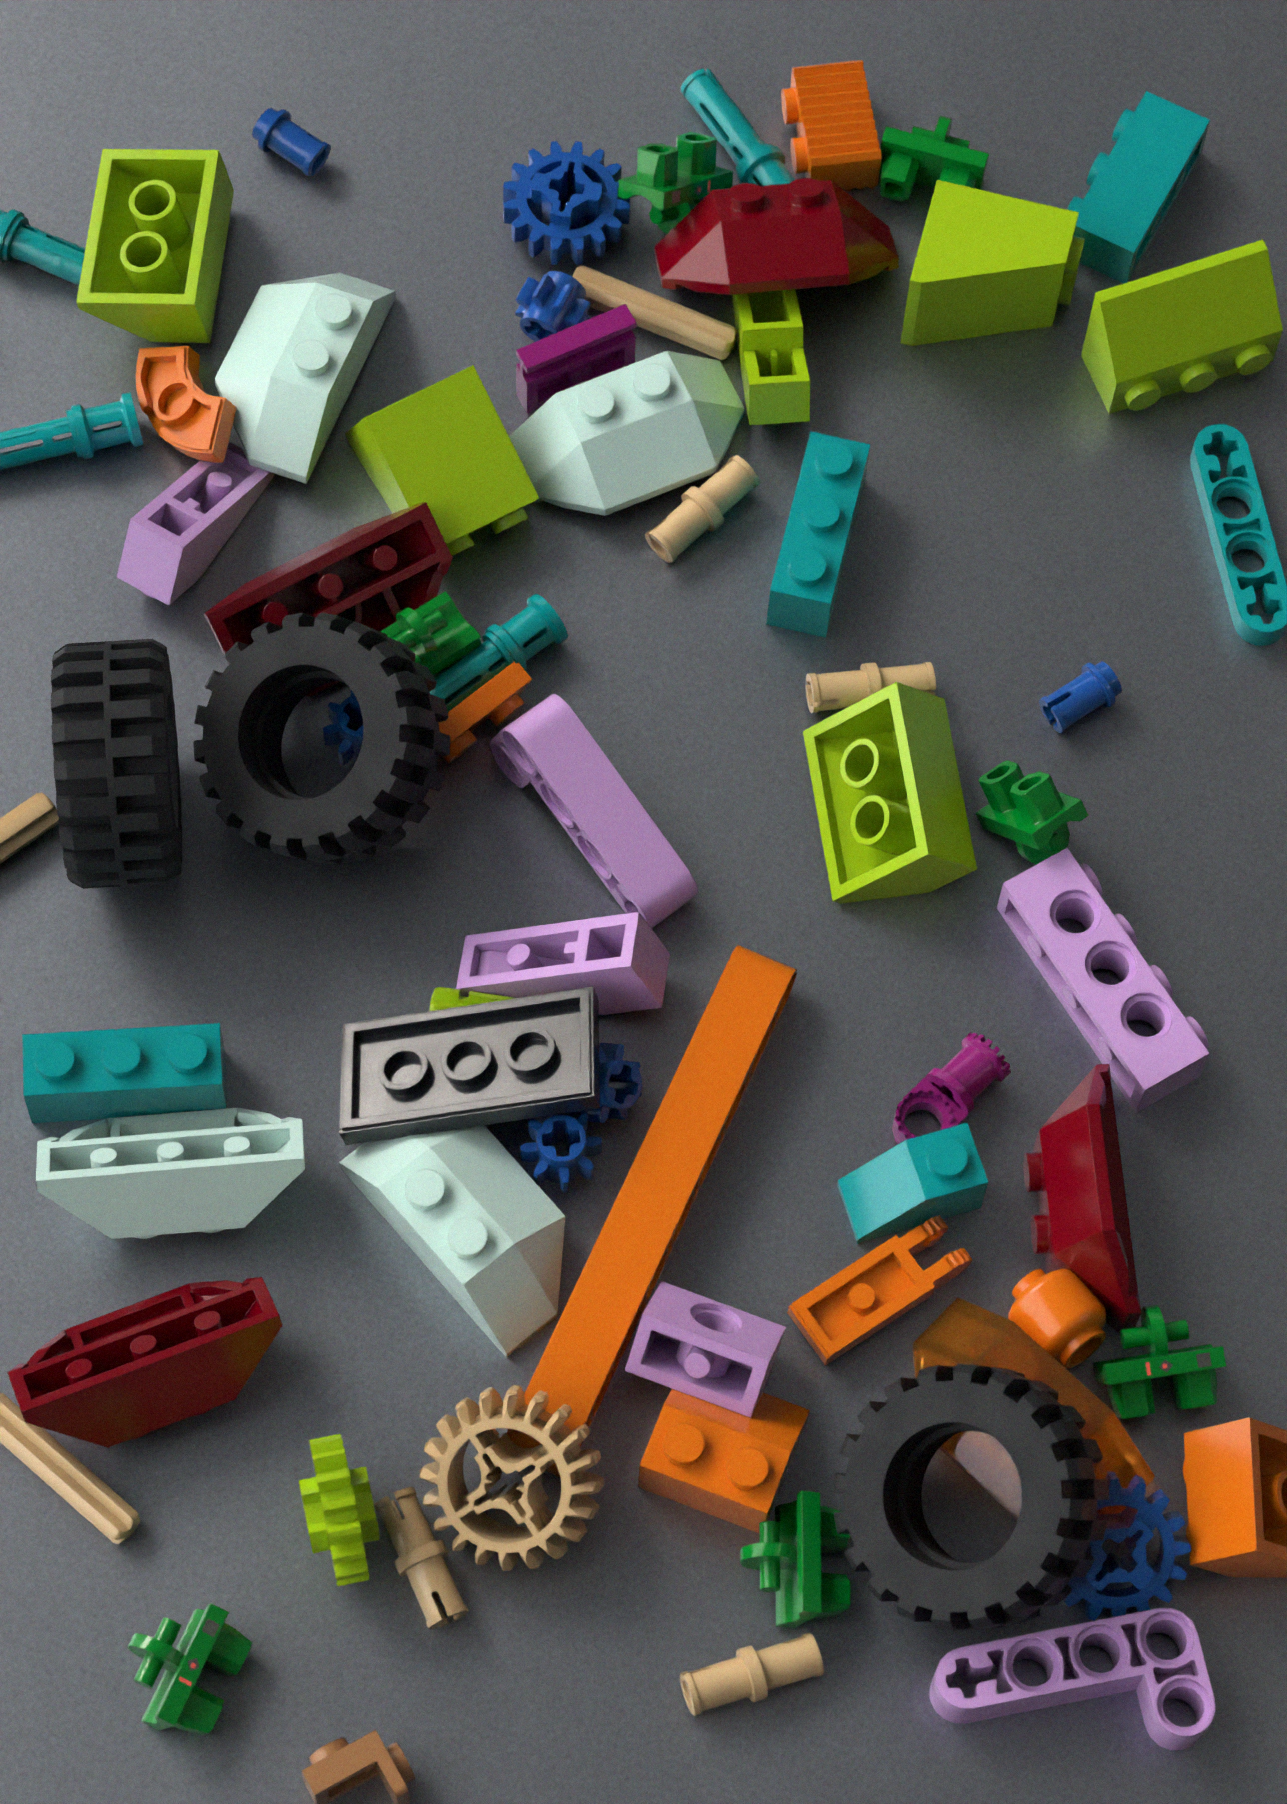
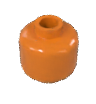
M1039 1268L1023 1277L1013 1288L1011 1294L1016 1300L1008 1313L1009 1327L1039 1363L1047 1366L1062 1364L1065 1368L1069 1369L1089 1358L1104 1342L1106 1333L1102 1328L1106 1322V1309L1095 1294L1072 1271L1062 1268L1046 1274Z

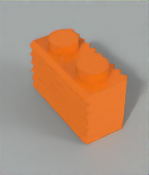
M855 60L792 67L790 88L781 90V104L785 124H795L798 138H791L790 144L794 173H805L806 178L818 181L832 180L840 188L847 191L853 188L861 190L866 186L872 189L877 186L882 158L863 61Z

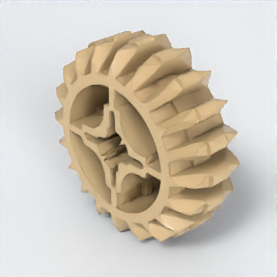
M511 1386L506 1392L504 1402L493 1387L486 1388L480 1393L479 1405L469 1397H466L455 1406L457 1417L448 1414L443 1416L436 1424L442 1437H432L425 1444L424 1451L436 1462L425 1464L420 1469L419 1478L428 1483L436 1484L438 1487L433 1488L423 1496V1505L429 1507L442 1506L444 1513L434 1522V1530L443 1531L452 1525L459 1532L452 1542L453 1551H461L469 1542L478 1546L475 1552L476 1565L486 1564L494 1552H498L499 1564L503 1571H511L516 1566L520 1555L529 1569L538 1568L544 1561V1551L554 1559H559L568 1550L566 1539L579 1542L587 1533V1529L581 1519H593L599 1511V1504L588 1495L598 1493L603 1488L604 1478L585 1470L593 1467L600 1461L601 1451L580 1449L579 1444L590 1434L589 1426L580 1425L572 1432L566 1427L564 1422L571 1416V1406L564 1404L553 1415L545 1411L549 1402L547 1392L539 1391L532 1398L529 1405H525V1396L521 1386ZM507 1428L521 1431L535 1438L541 1445L534 1448L520 1447L508 1437L506 1432L499 1435L496 1429ZM471 1440L478 1451L474 1458L481 1470V1482L476 1489L469 1493L464 1480L463 1462L467 1446ZM556 1463L561 1479V1498L558 1509L553 1517L545 1505L549 1497L542 1486V1474L549 1466ZM529 1465H534L522 1478L521 1484L518 1482L511 1483L508 1486L503 1484L496 1490L490 1491L501 1479L503 1472L509 1474L516 1470L519 1473ZM491 1508L502 1509L508 1512L517 1524L524 1522L527 1527H515L500 1523L486 1515L483 1511Z

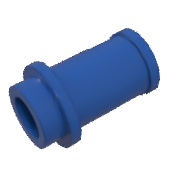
M273 108L267 109L259 117L252 131V137L258 141V147L261 151L267 153L272 150L302 170L308 177L314 176L320 171L330 154V144L325 141L322 142L291 121V114L285 109L279 111Z
M1101 661L1096 665L1090 662L1083 665L1081 675L1050 695L1039 699L1040 709L1047 722L1052 724L1055 720L1057 721L1053 724V729L1056 732L1062 733L1066 731L1067 727L1101 705L1109 708L1115 704V696L1122 692V687L1116 674L1108 664Z

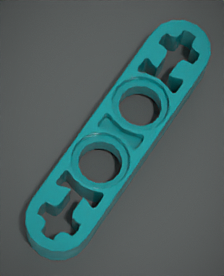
M1213 424L1205 427L1198 433L1190 455V467L1233 626L1237 634L1246 642L1256 646H1268L1278 642L1284 636L1287 629V584L1248 443L1244 435L1236 428L1226 424ZM1210 447H1219L1222 455H1230L1226 465V478L1219 480L1221 474L1219 460L1216 455H1208ZM1235 496L1247 503L1250 513L1241 519H1231L1219 511L1217 502L1221 498ZM1241 549L1253 550L1262 557L1264 567L1254 573L1244 572L1234 565L1231 555ZM1262 588L1260 600L1263 610L1266 614H1274L1270 624H1263L1262 618L1259 615H1251L1256 603L1254 591Z

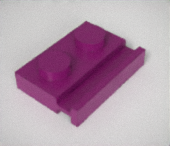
M626 304L516 350V355L520 363L516 364V395L526 413L539 409L557 392L635 363L636 336L632 329L636 328L637 323Z

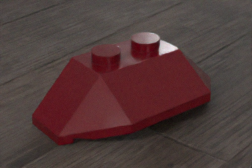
M811 178L796 179L789 184L765 186L741 183L729 189L712 190L654 246L655 260L662 288L676 290L683 286L696 292L726 295L849 285L873 277L880 271H891L899 268V256L889 226L832 180L818 181Z
M422 502L355 527L246 582L205 612L204 616L223 655L237 641L251 645L254 642L251 633L255 628L267 622L283 627L282 620L286 615L305 613L313 617H317L320 613L338 615L382 631L397 621L396 614L407 607L416 610L437 597L443 577L447 574L453 558L427 503ZM333 681L319 686L306 696L311 697L340 681Z
M1097 1064L1040 1128L1032 1153H1024L1023 1171L1026 1191L1037 1192L1040 1215L1031 1216V1240L1034 1254H1044L1047 1273L1062 1268L1072 1271L1101 1301L1106 1309V1323L1120 1334L1121 1329L1136 1327L1141 1315V1305L1122 1170L1110 1064Z
M262 1277L247 1278L242 1283L228 1280L188 1283L65 1329L36 1350L27 1363L18 1364L7 1373L25 1423L109 1448L127 1440L143 1437L151 1431L185 1418L204 1414L214 1407L235 1400L283 1325Z

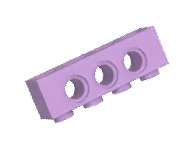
M1066 848L1004 882L997 910L1101 1063L1110 1064L1112 1079L1135 1113L1201 1076L1209 1056L1208 1040L1199 1023L1191 1016L1185 1018L1172 1000L1173 991L1163 971L1154 964L1149 966L1136 948V935L1126 918L1119 913L1114 915L1101 897L1102 888L1093 870L1085 863L1079 865L1069 849ZM1064 918L1078 920L1085 926L1086 931L1082 933L1067 932L1059 926L1057 921ZM1097 969H1108L1115 972L1122 982L1115 985L1103 984L1094 977L1092 972ZM1133 1020L1146 1021L1155 1028L1157 1034L1150 1037L1139 1036L1129 1028L1127 1023Z

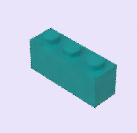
M1148 91L1145 92L1135 111L1128 108L1123 111L1111 138L1112 141L1116 142L1109 155L1103 152L1098 154L1086 180V184L1091 186L1084 199L1074 196L1067 210L1079 212L1074 236L1085 239L1080 259L1081 264L1119 282L1127 283L1202 153L1210 123L1209 119Z
M810 431L770 588L766 625L826 638L866 479L871 444Z
M220 1023L22 1034L23 1096L32 1123L98 1120L227 1108L225 1048Z

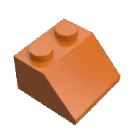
M672 1389L662 1407L640 1462L638 1487L759 1533V1523L769 1521L808 1420L810 1410L763 1392L750 1418Z
M1249 1417L1184 1433L1185 1460L1183 1463V1477L1187 1491L1188 1526L1186 1538L1191 1544V1552H1189L1190 1565L1228 1577L1287 1578V1430Z

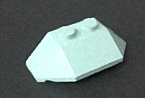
M343 273L261 285L215 377V385L220 397L226 398L237 407L233 427L242 443L249 465L307 484L396 298V291Z
M665 351L555 393L518 427L509 438L540 498L534 502L540 503L543 500L563 508L606 516L716 473L735 431L745 415V408L719 360Z
M243 1108L107 1118L74 1129L61 1138L49 1137L37 1141V1192L110 1239L130 1237L147 1239L165 1234L188 1232L216 1233L224 1229L244 1228L305 1170L302 1119L293 1117L280 1119L270 1113Z
M485 1125L366 1142L339 1162V1167L506 1358L557 1318L565 1215Z

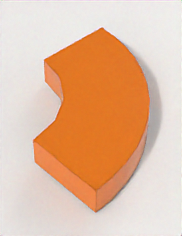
M190 346L139 348L136 363L138 400L142 412L148 416L158 435L186 456L206 462L224 463L237 407L224 397L207 395L199 378L200 355Z

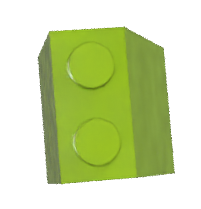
M937 180L909 282L900 343L916 346L1053 326L1058 304L1070 306L1085 242L1084 238L1074 236L1079 212Z
M474 365L364 417L345 433L351 448L392 514L426 502L451 556L475 545L470 534L491 524L495 534H498L528 519L524 507L540 499Z

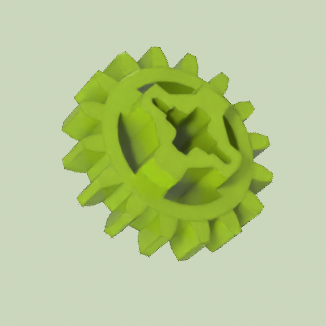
M341 1434L309 1440L316 1477L298 1481L312 1553L330 1550L338 1587L368 1581L370 1578L363 1543L380 1540V1533L367 1468L364 1466L348 1469Z

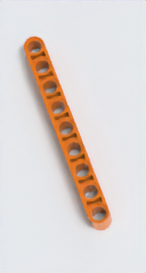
M740 945L735 947L524 1393L525 1405H529L532 1398L539 1391L547 1392L549 1402L545 1411L552 1415L564 1404L571 1406V1416L564 1422L571 1432L580 1425H586L590 1428L793 988L797 969ZM508 1429L507 1431L508 1437L520 1447L534 1448L541 1445L539 1441L526 1433L513 1429ZM556 1463L545 1470L560 1478Z

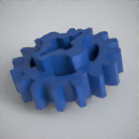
M557 141L551 142L550 155L544 157L534 148L529 150L528 167L523 164L514 163L512 165V181H507L503 184L504 224H512V240L514 243L529 239V255L534 258L543 249L550 251L551 264L558 265L563 254H571L575 264L580 265L583 263V252L589 249L598 257H603L605 255V239L619 243L622 240V225L629 224L630 198L623 199L618 197V184L622 173L621 165L615 163L604 167L605 151L599 148L590 157L583 155L582 142L579 141L574 143L571 152H562L561 146ZM573 194L570 198V202H567L569 195ZM564 204H566L565 210H564L563 212H561V210L563 209Z
M1107 1472L1105 1479H1108L1109 1500H1097V1510L1115 1505L1127 1507L1121 1513L1099 1514L1096 1511V1518L1108 1520L1103 1541H1090L1086 1552L1092 1555L1095 1561L1085 1577H1072L1068 1582L1072 1593L1063 1600L1064 1603L1071 1607L1082 1598L1085 1599V1613L1087 1618L1093 1621L1100 1615L1103 1607L1110 1609L1112 1617L1126 1615V1608L1135 1606L1138 1612L1150 1610L1147 1600L1154 1595L1160 1600L1169 1603L1173 1597L1165 1584L1167 1579L1170 1577L1185 1580L1187 1576L1184 1566L1174 1559L1177 1555L1191 1552V1544L1187 1538L1172 1534L1186 1523L1179 1511L1162 1514L1170 1501L1169 1497L1162 1489L1152 1493L1148 1498L1145 1497L1146 1483L1142 1477L1137 1475L1131 1480L1126 1489L1121 1488L1115 1472ZM1157 1528L1160 1544L1158 1557L1155 1565H1153L1147 1558L1146 1543L1154 1536L1152 1531ZM1108 1538L1117 1543L1124 1541L1128 1552L1121 1558L1113 1552L1106 1555L1102 1544ZM1131 1582L1133 1586L1124 1589H1104L1109 1583Z

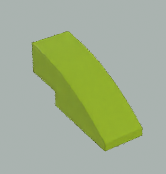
M796 290L733 294L737 344L749 425L810 422V377L803 349V323Z

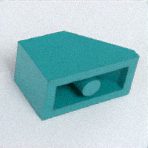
M968 1123L904 1140L839 1179L837 1186L858 1244L917 1227L936 1215L946 1219L981 1209L989 1182Z

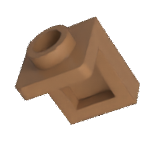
M376 1730L350 1744L346 1738H339L324 1745L309 1757L312 1765L302 1770L305 1786L315 1804H328L378 1775L394 1804H410V1794L406 1784L416 1779L398 1743L395 1742L385 1747Z

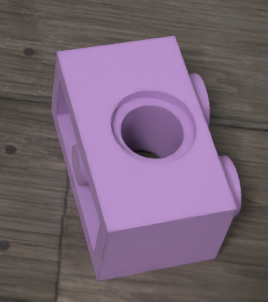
M661 1281L642 1314L625 1371L751 1418L768 1383L786 1327Z

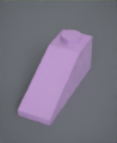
M228 442L224 463L200 460L130 519L117 578L141 590L145 595L170 605L201 578L272 480L275 473L249 465L243 449L231 442Z
M640 912L466 935L456 989H460V995L469 997L470 991L520 998L594 987L599 999V1015L662 1008L670 953Z

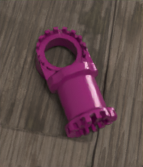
M970 1032L961 1041L962 1050L942 1069L933 1068L903 1097V1100L897 1105L892 1128L897 1144L917 1137L908 1130L904 1120L911 1112L926 1110L933 1113L940 1121V1130L957 1126L974 1109L973 1101L993 1081L1002 1082L1011 1073V1069H1009L1011 1066L1008 1062L1004 1061V1054L997 1056L1000 1049L997 1046L993 1050L990 1048L992 1046L991 1040L985 1041L984 1035L980 1034L978 1036V1034Z

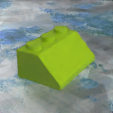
M102 149L76 300L80 310L150 342H211L234 188L219 150Z
M1262 239L1095 292L1081 357L1109 414L1127 408L1133 411L1142 410L1153 405L1161 397L1182 390L1187 393L1197 392L1211 385L1216 379L1238 372L1241 375L1253 374L1262 370L1274 360L1283 328L1269 252L1264 240Z
M895 682L803 731L833 902L843 904L930 893L977 870L944 698Z

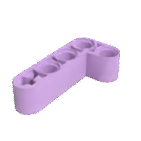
M551 694L503 728L490 741V751L503 773L519 788H523L529 783L533 785L625 913L640 912L649 926L653 928L698 895L697 884L686 865L575 712L561 697Z
M1158 1608L957 1648L948 1652L940 1660L930 1685V1701L934 1710L943 1719L955 1724H967L1136 1690L1144 1724L1150 1738L1159 1746L1170 1751H1183L1194 1746L1211 1724L1215 1714V1699L1197 1630L1193 1622L1183 1612L1173 1608ZM1152 1633H1163L1170 1636L1179 1648V1657L1172 1660H1163L1156 1657L1150 1652L1146 1644V1636ZM1087 1646L1103 1648L1113 1661V1669L1106 1673L1090 1671L1083 1665L1079 1650ZM1021 1659H1031L1038 1662L1047 1674V1682L1040 1686L1022 1684L1016 1678L1012 1664ZM996 1665V1679L987 1681L993 1666ZM955 1674H962L966 1684L979 1683L976 1685L971 1698H964L960 1688H949ZM1169 1699H1180L1187 1702L1195 1712L1196 1724L1190 1727H1179L1172 1724L1163 1711V1702Z

